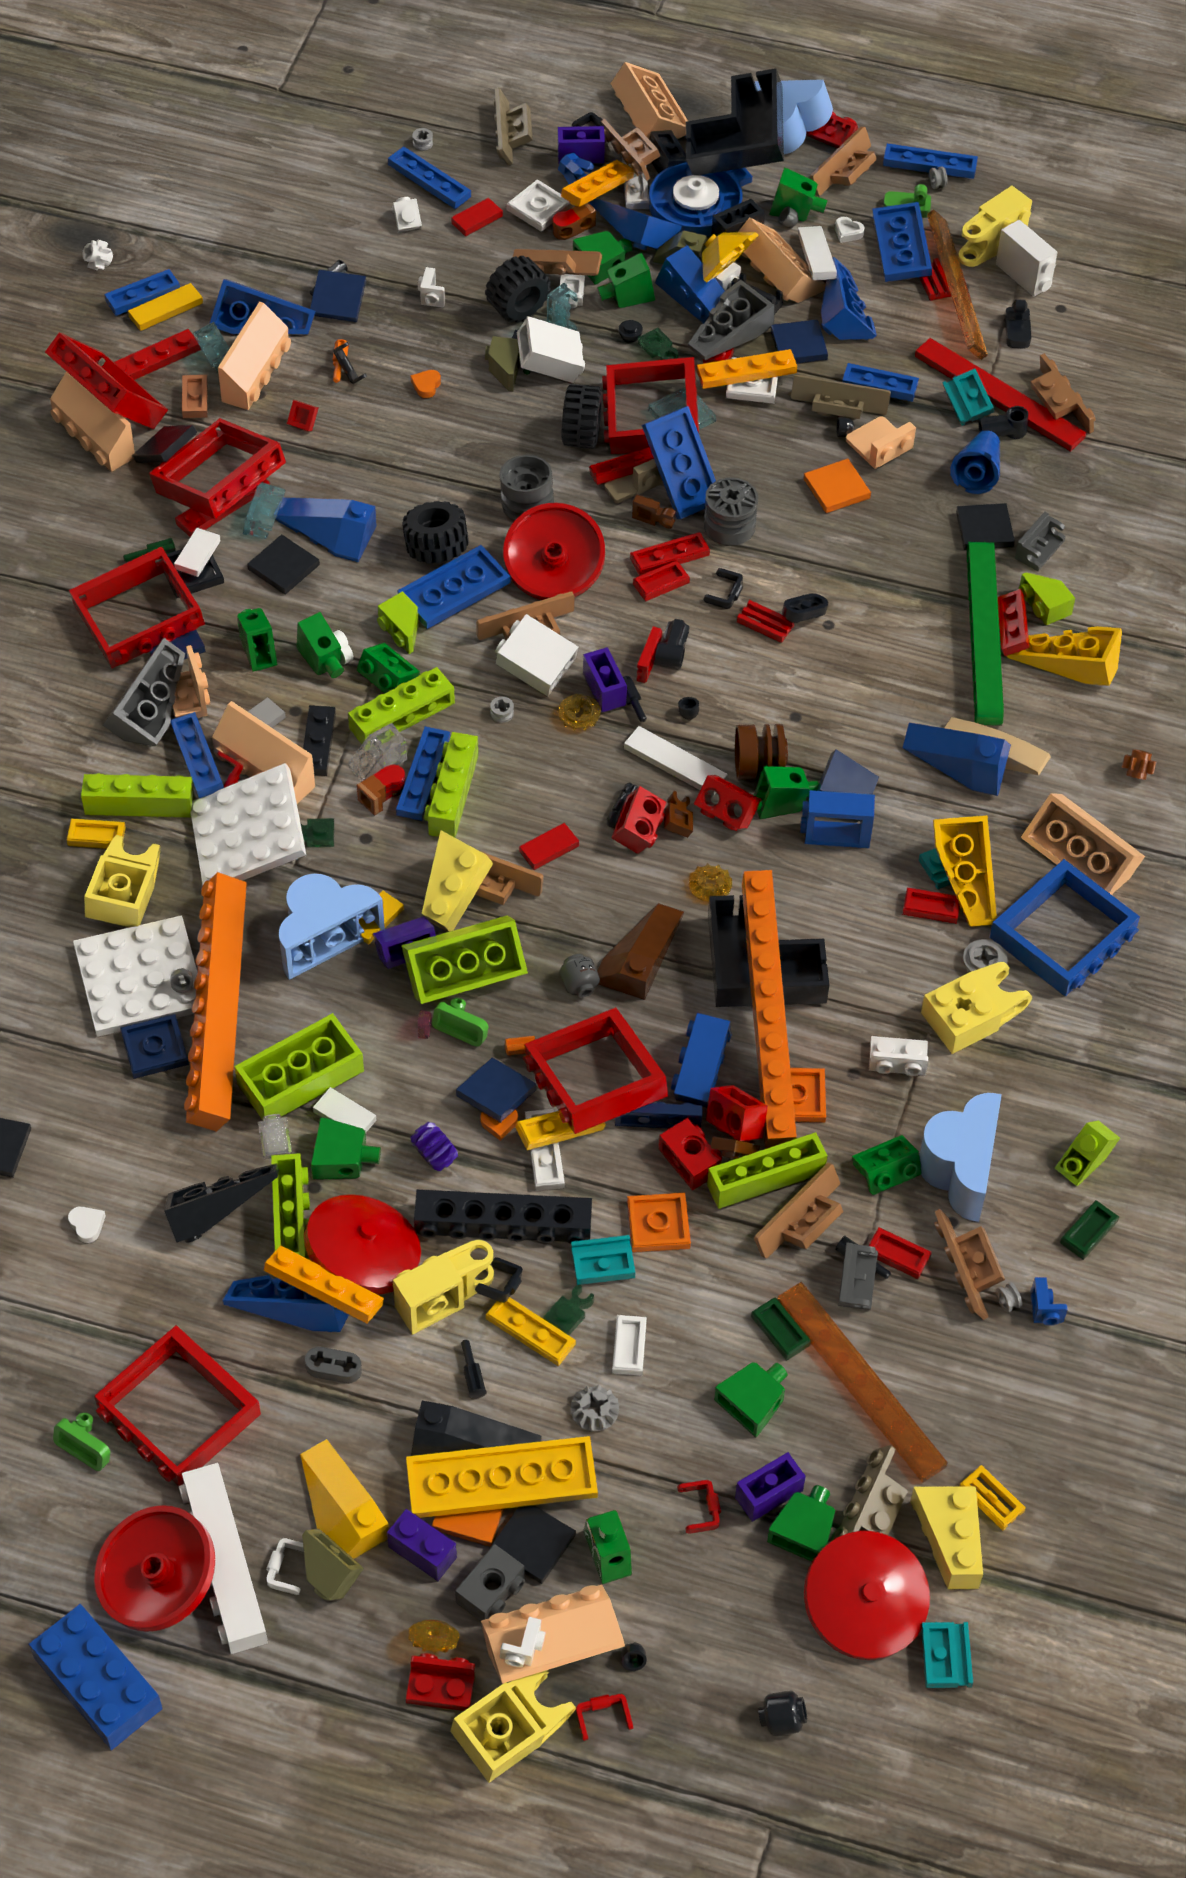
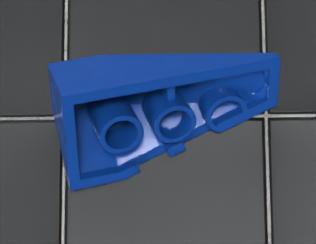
M597 198L589 202L625 239L634 241L633 246L643 250H647L648 246L656 249L677 234L682 227Z
M833 257L837 276L836 279L826 281L821 308L823 329L829 335H835L839 340L875 338L877 335L874 322L869 315L866 317L863 310L866 308V305L856 293L859 290L850 271Z
M223 279L209 326L231 334H239L258 303L262 302L288 327V334H309L316 311L243 284Z
M283 497L273 515L275 520L296 533L301 532L310 537V541L317 545L319 543L328 548V552L332 555L359 562L377 526L375 506L347 499Z
M908 724L903 749L972 791L994 796L999 795L1011 744L1005 739L922 724Z
M269 1275L233 1281L223 1299V1303L226 1306L311 1331L341 1332L349 1314L279 1278L272 1279Z

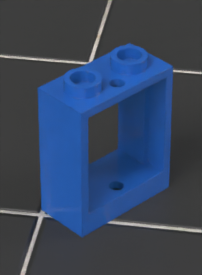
M810 790L808 801H803L800 833H805V844L869 848L874 821L875 795ZM815 817L860 820V824L815 821Z

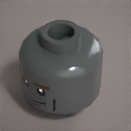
M574 954L564 960L560 969V975L566 991L579 997L591 995L600 982V977L593 960L582 954Z

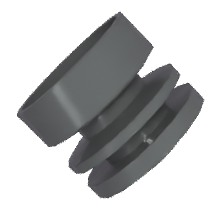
M521 455L511 458L501 467L499 473L501 504L503 512L510 519L516 520L525 511L535 506L554 503L552 470L550 464L544 459L534 455Z
M731 477L719 479L709 486L706 491L704 530L707 536L714 542L735 546L751 539L755 533L758 493L754 486L748 481Z

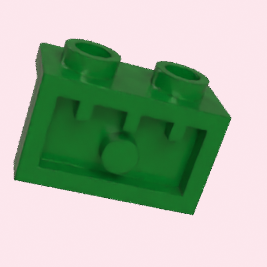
M386 643L363 649L357 666V671L383 693L397 688L398 685L406 683L420 674L417 668Z
M903 1135L852 1156L854 1167L867 1179L868 1190L872 1195L922 1174L919 1151Z

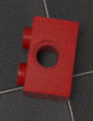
M688 1118L659 1135V1151L692 1191L708 1181L709 1168L722 1163L720 1151L711 1148V1145L705 1139L702 1129L698 1125L694 1126ZM695 1151L697 1154L692 1155L687 1152Z

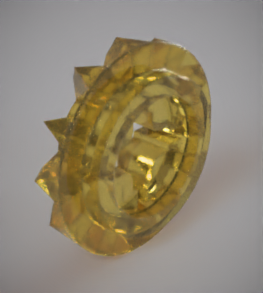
M582 694L572 695L561 702L559 706V719L563 721L565 727L571 726L574 731L577 728H583L586 731L588 726L595 727L596 721L600 719V706L590 696ZM582 707L583 714L579 718H576V713H578V711Z
M707 863L704 867L697 866L696 870L690 873L689 889L698 899L709 902V896H728L732 889V878L729 876L728 870L721 869L719 864L717 866H710ZM706 878L710 880L716 879L715 885L712 883L706 884Z
M424 1620L413 1624L409 1628L408 1640L412 1642V1646L422 1648L424 1652L429 1650L434 1653L437 1651L446 1653L449 1649L457 1647L459 1632L446 1622Z

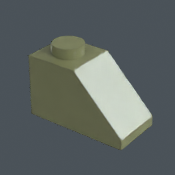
M682 231L657 249L653 262L663 264L667 257L687 245L702 262V252L706 249L704 245L706 243V236Z
M493 336L491 345L486 346L485 360H489V371L508 391L513 392L520 365L518 339Z
M320 1529L305 1530L302 1539L307 1581L315 1587L314 1592L324 1600L344 1598L364 1568Z

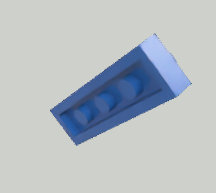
M887 143L883 166L930 172L931 168L938 170L940 166H943L947 175L974 179L978 156Z
M404 146L388 157V165L454 209L471 198L470 189Z
M193 712L172 719L170 722L198 797L202 798L223 789L221 777L196 713Z
M424 727L396 808V816L423 820L426 806L430 800L432 785L437 779L439 762L442 763L444 759L442 757L445 741L449 742L451 737L450 731Z

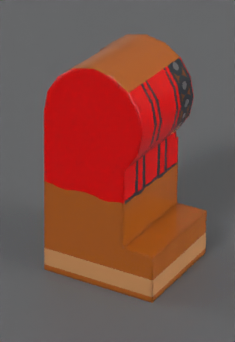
M589 203L580 207L575 206L567 211L557 212L553 217V235L560 240L569 239L596 226V210Z
M388 765L357 784L358 801L374 816L383 811V803L392 796L401 795L405 785L404 769L399 765Z

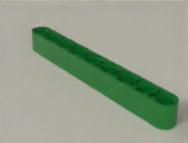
M968 542L966 557L975 723L981 725L1002 726L1004 704L994 542Z

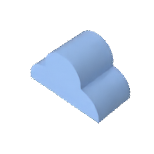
M824 80L781 81L783 86L784 154L791 153L799 148L805 140L806 132L821 128L830 119L833 107ZM755 81L757 90H761L758 81Z
M309 874L295 880L289 887L286 896L288 917L284 919L279 929L283 970L290 980L363 942L364 940L360 934L364 933V929L359 924L358 919L363 918L366 923L375 921L380 931L385 930L383 900L381 896L372 888L364 885H349L341 888L334 879L322 874Z
M983 1093L973 1097L966 1104L963 1112L945 1111L936 1114L926 1124L919 1154L922 1177L930 1185L938 1189L947 1190L949 1202L954 1211L961 1217L975 1222H979L986 1195L1002 1094Z

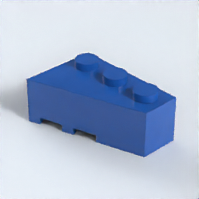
M688 245L665 259L655 281L656 285L703 324L708 319L712 308L717 306L721 295L725 292L715 278L707 283L703 280V263Z
M697 1013L695 1021H689L686 1036L690 1037L688 1046L681 1049L678 1063L682 1064L680 1074H674L671 1090L675 1091V1100L708 1108L710 1088L716 1086L719 1068L725 1058L726 1043L730 1042L732 1032L730 1021Z

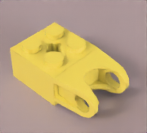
M1010 186L981 205L978 214L963 226L962 237L967 239L968 242L959 251V262L965 266L974 267L995 257L998 253L1001 229L1017 220H1021L1028 226L1032 200L1015 187ZM973 254L976 258L967 259L964 255Z
M116 835L104 855L100 856L84 897L85 917L130 928L141 924L154 890L160 858V845L152 844L145 853L131 855L123 850L124 837Z
M998 962L969 972L924 995L921 1014L951 1054L999 1031V1027L1021 1013L1031 1002L1032 996L1027 990L1006 992L998 987L1009 974L1010 967L1005 962Z
M483 1240L468 1242L439 1256H431L422 1265L412 1270H404L393 1279L395 1308L412 1335L463 1309L464 1301L477 1294L475 1287L478 1283L487 1286L492 1283L494 1270L490 1264L493 1261V1249L489 1243ZM481 1248L488 1255L483 1260H474L470 1254L473 1250ZM483 1270L488 1272V1276L485 1279H475Z
M548 1670L519 1678L509 1683L505 1682L454 1718L450 1732L488 1783L539 1748L576 1710L572 1702L556 1707H545L536 1700L534 1692L548 1677ZM492 1730L496 1733L500 1730L503 1735H495Z

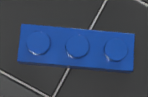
M170 269L104 294L105 301L115 316L180 288V283Z
M848 363L842 382L889 390L891 392L890 397L913 402L919 378Z

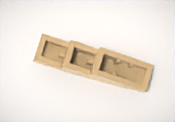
M951 717L944 727L946 729L1005 739L1011 744L1005 767L1008 770L1039 775L1051 758L1049 753L1024 740L975 722Z

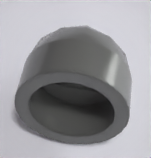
M787 206L780 213L778 222L785 227H793L798 223V213Z
M181 968L173 971L170 977L172 989L178 993H185L192 988L193 977L189 970ZM181 975L184 976L186 982L184 984L180 982L179 976Z

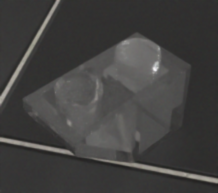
M391 723L366 738L348 762V767L362 782L388 765H399L407 760L406 739Z
M280 1114L264 1116L263 1121L258 1122L263 1160L271 1159V1155L292 1154L287 1117L281 1118Z

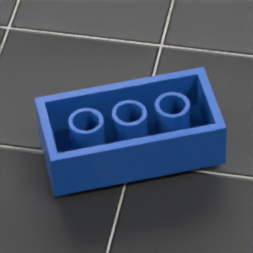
M81 1603L29 1643L32 1655L37 1663L110 1750H113L163 1709L157 1692Z

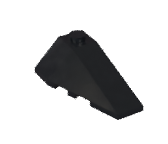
M277 1163L245 1171L236 1180H233L231 1177L229 1178V1176H224L206 1187L205 1182H201L168 1193L164 1212L176 1242L185 1240L186 1243L201 1238L203 1233L207 1232L275 1180L279 1172Z
M422 1400L415 1425L411 1456L541 1442L542 1436L454 1406Z

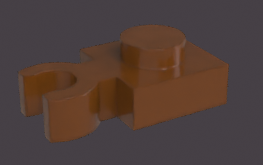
M640 495L635 496L632 506L633 519L653 526L659 522L665 528L671 529L675 523L673 517L676 514L674 509L660 508V502Z
M673 791L668 797V805L664 809V829L688 838L693 832V812L686 809L690 804V798L685 796L680 801L677 798V792Z
M713 1137L711 1148L722 1150L721 1156L735 1159L739 1158V1154L749 1155L758 1152L760 1149L759 1145Z

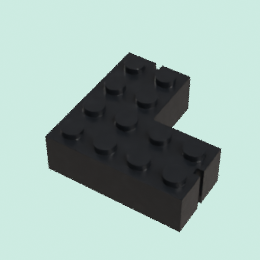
M776 68L756 72L761 88L759 91L757 90L752 73L731 76V114L686 122V161L692 175H705L784 161L783 86Z
M734 895L709 896L708 924L715 1007L752 1006L743 895L739 896L738 915H733ZM825 939L778 940L784 1005L826 1004L830 985L826 964Z

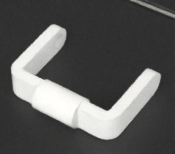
M283 1538L279 1541L276 1551H273L266 1569L269 1571L267 1585L272 1589L299 1595L301 1590L299 1587L274 1580L282 1564L285 1547L304 1552L302 1542Z

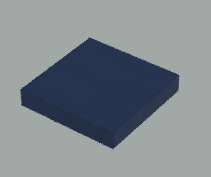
M319 270L310 309L316 311L314 316L357 322L366 285V276Z
M818 320L771 325V334L776 352L791 349L796 364L828 359L827 348Z
M835 749L829 757L816 791L873 795L879 776Z
M175 1014L120 1028L133 1079L189 1065Z
M492 1057L456 1089V1096L501 1123L536 1091L537 1083Z

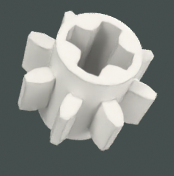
M91 240V243L84 247L83 259L89 262L88 268L104 270V267L110 265L113 253L111 249L107 248V242Z

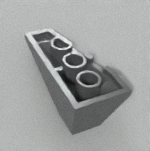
M739 280L723 292L719 303L715 308H712L708 319L698 328L688 343V347L706 360L751 341L771 328V325H774V304L745 282Z
M163 638L109 714L103 726L124 741L155 747L170 725V714L175 703V692L177 683L180 680L185 653Z

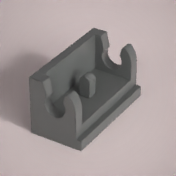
M1044 512L1018 541L1015 559L1039 571L1065 541L1066 536L1054 529L1056 527L1062 531L1065 528L1064 524L1049 516V513Z
M846 1243L838 1306L871 1310L878 1255L875 1247Z

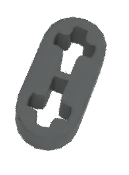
M315 1347L310 1349L305 1356L306 1370L315 1378L352 1383L357 1381L362 1374L361 1360L356 1354L351 1352ZM318 1358H323L324 1363H321L319 1367H315L314 1362H317ZM347 1363H352L353 1368L349 1370V1373L344 1372L343 1367H346Z

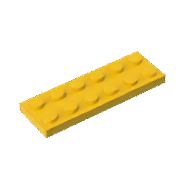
M590 1436L406 1457L411 1510L419 1518L598 1498Z

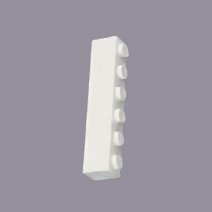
M215 1463L182 1473L184 1484L179 1486L183 1504L190 1503L192 1512L189 1513L207 1529L215 1548V1571L210 1587H213L215 1596L209 1599L214 1616L220 1615L223 1625L217 1626L222 1645H229L231 1654L267 1644L266 1630L219 1464Z

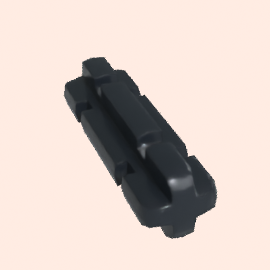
M630 782L625 784L622 789L623 793H620L612 808L613 811L607 817V825L615 829L626 798L638 788L637 785H633Z

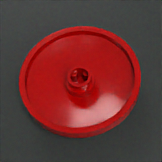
M564 503L541 504L525 511L510 526L503 547L505 567L513 583L527 595L539 600H545L568 592H573L574 596L577 597L587 591L599 578L604 567L606 555L604 537L595 520L583 510Z
M340 1195L325 1200L314 1209L304 1231L306 1252L312 1262L320 1265L333 1275L348 1279L377 1295L393 1292V1279L404 1270H412L418 1267L421 1258L420 1241L410 1222L390 1205L367 1196Z
M162 1505L148 1507L133 1513L114 1528L99 1552L94 1575L95 1589L99 1602L113 1619L133 1630L144 1632L158 1631L177 1624L197 1608L211 1585L215 1571L214 1544L204 1525L183 1509Z
M856 1531L834 1539L822 1548L813 1559L805 1579L804 1602L813 1628L826 1644L848 1657L861 1660H876L896 1654L907 1647L922 1630V1622H925L928 1616L930 1591L923 1567L916 1556L904 1544L883 1533Z

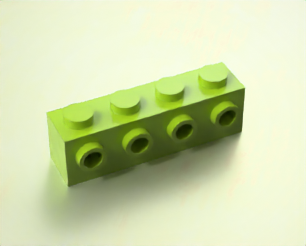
M438 667L425 671L418 677L402 683L397 688L385 694H380L372 701L362 706H357L348 712L349 729L367 750L455 704L454 686Z
M452 732L449 742L445 741L442 757L445 758L443 763L439 762L436 778L439 779L437 784L433 783L430 793L432 803L426 806L424 820L428 821L430 836L439 837L442 830L456 838L479 756L478 736Z
M96 773L84 774L81 798L85 815L191 818L192 801L195 799L192 777L181 775H104Z
M815 1132L711 1167L708 1170L707 1186L717 1208L720 1209L812 1178L826 1165L828 1155Z
M301 1153L271 1155V1164L277 1163L279 1167L278 1177L272 1181L275 1251L281 1245L310 1260L304 1244V1231L309 1218L305 1219L304 1210H310L309 1192L304 1193L303 1185H309L308 1167H302Z

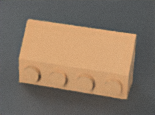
M624 62L610 84L615 90L616 97L624 105V110L630 115L633 125L638 127L648 139L652 131L672 130L677 139L685 136L686 122L688 120L660 74Z
M749 217L738 232H756L759 236L743 252L742 256L751 260L750 265L765 275L763 279L769 285L775 286L783 292L782 299L785 301L790 299L799 303L825 291L826 283L823 280L814 281L812 279L808 264L774 229Z
M262 302L258 303L218 366L222 402L249 410L253 402L259 399L261 389L264 385L268 384L274 368H278L284 352H288L291 345L288 327Z
M66 372L50 398L52 406L50 412L53 419L57 423H61L71 437L75 436L80 441L82 447L86 451H90L95 456L97 462L100 465H105L111 472L133 460L132 455L135 453L131 424L123 416L108 409Z
M231 701L227 705L212 736L216 757L221 761H227L234 767L233 763L217 754L218 751L239 761L243 765L241 774H246L249 777L286 763L291 771L296 803L298 804L315 788L312 754Z
M1050 793L1021 836L1023 840L1056 865L1065 859L1111 895L1131 878L1145 857L1063 794Z
M603 1585L586 1586L581 1591L568 1595H556L548 1601L538 1604H526L518 1610L509 1613H496L489 1619L481 1621L488 1654L502 1684L625 1646L611 1600ZM528 1618L540 1619V1631H544L546 1634L542 1650H535L531 1666L524 1664L523 1667H514L505 1663V1659L500 1658L502 1643L521 1647Z

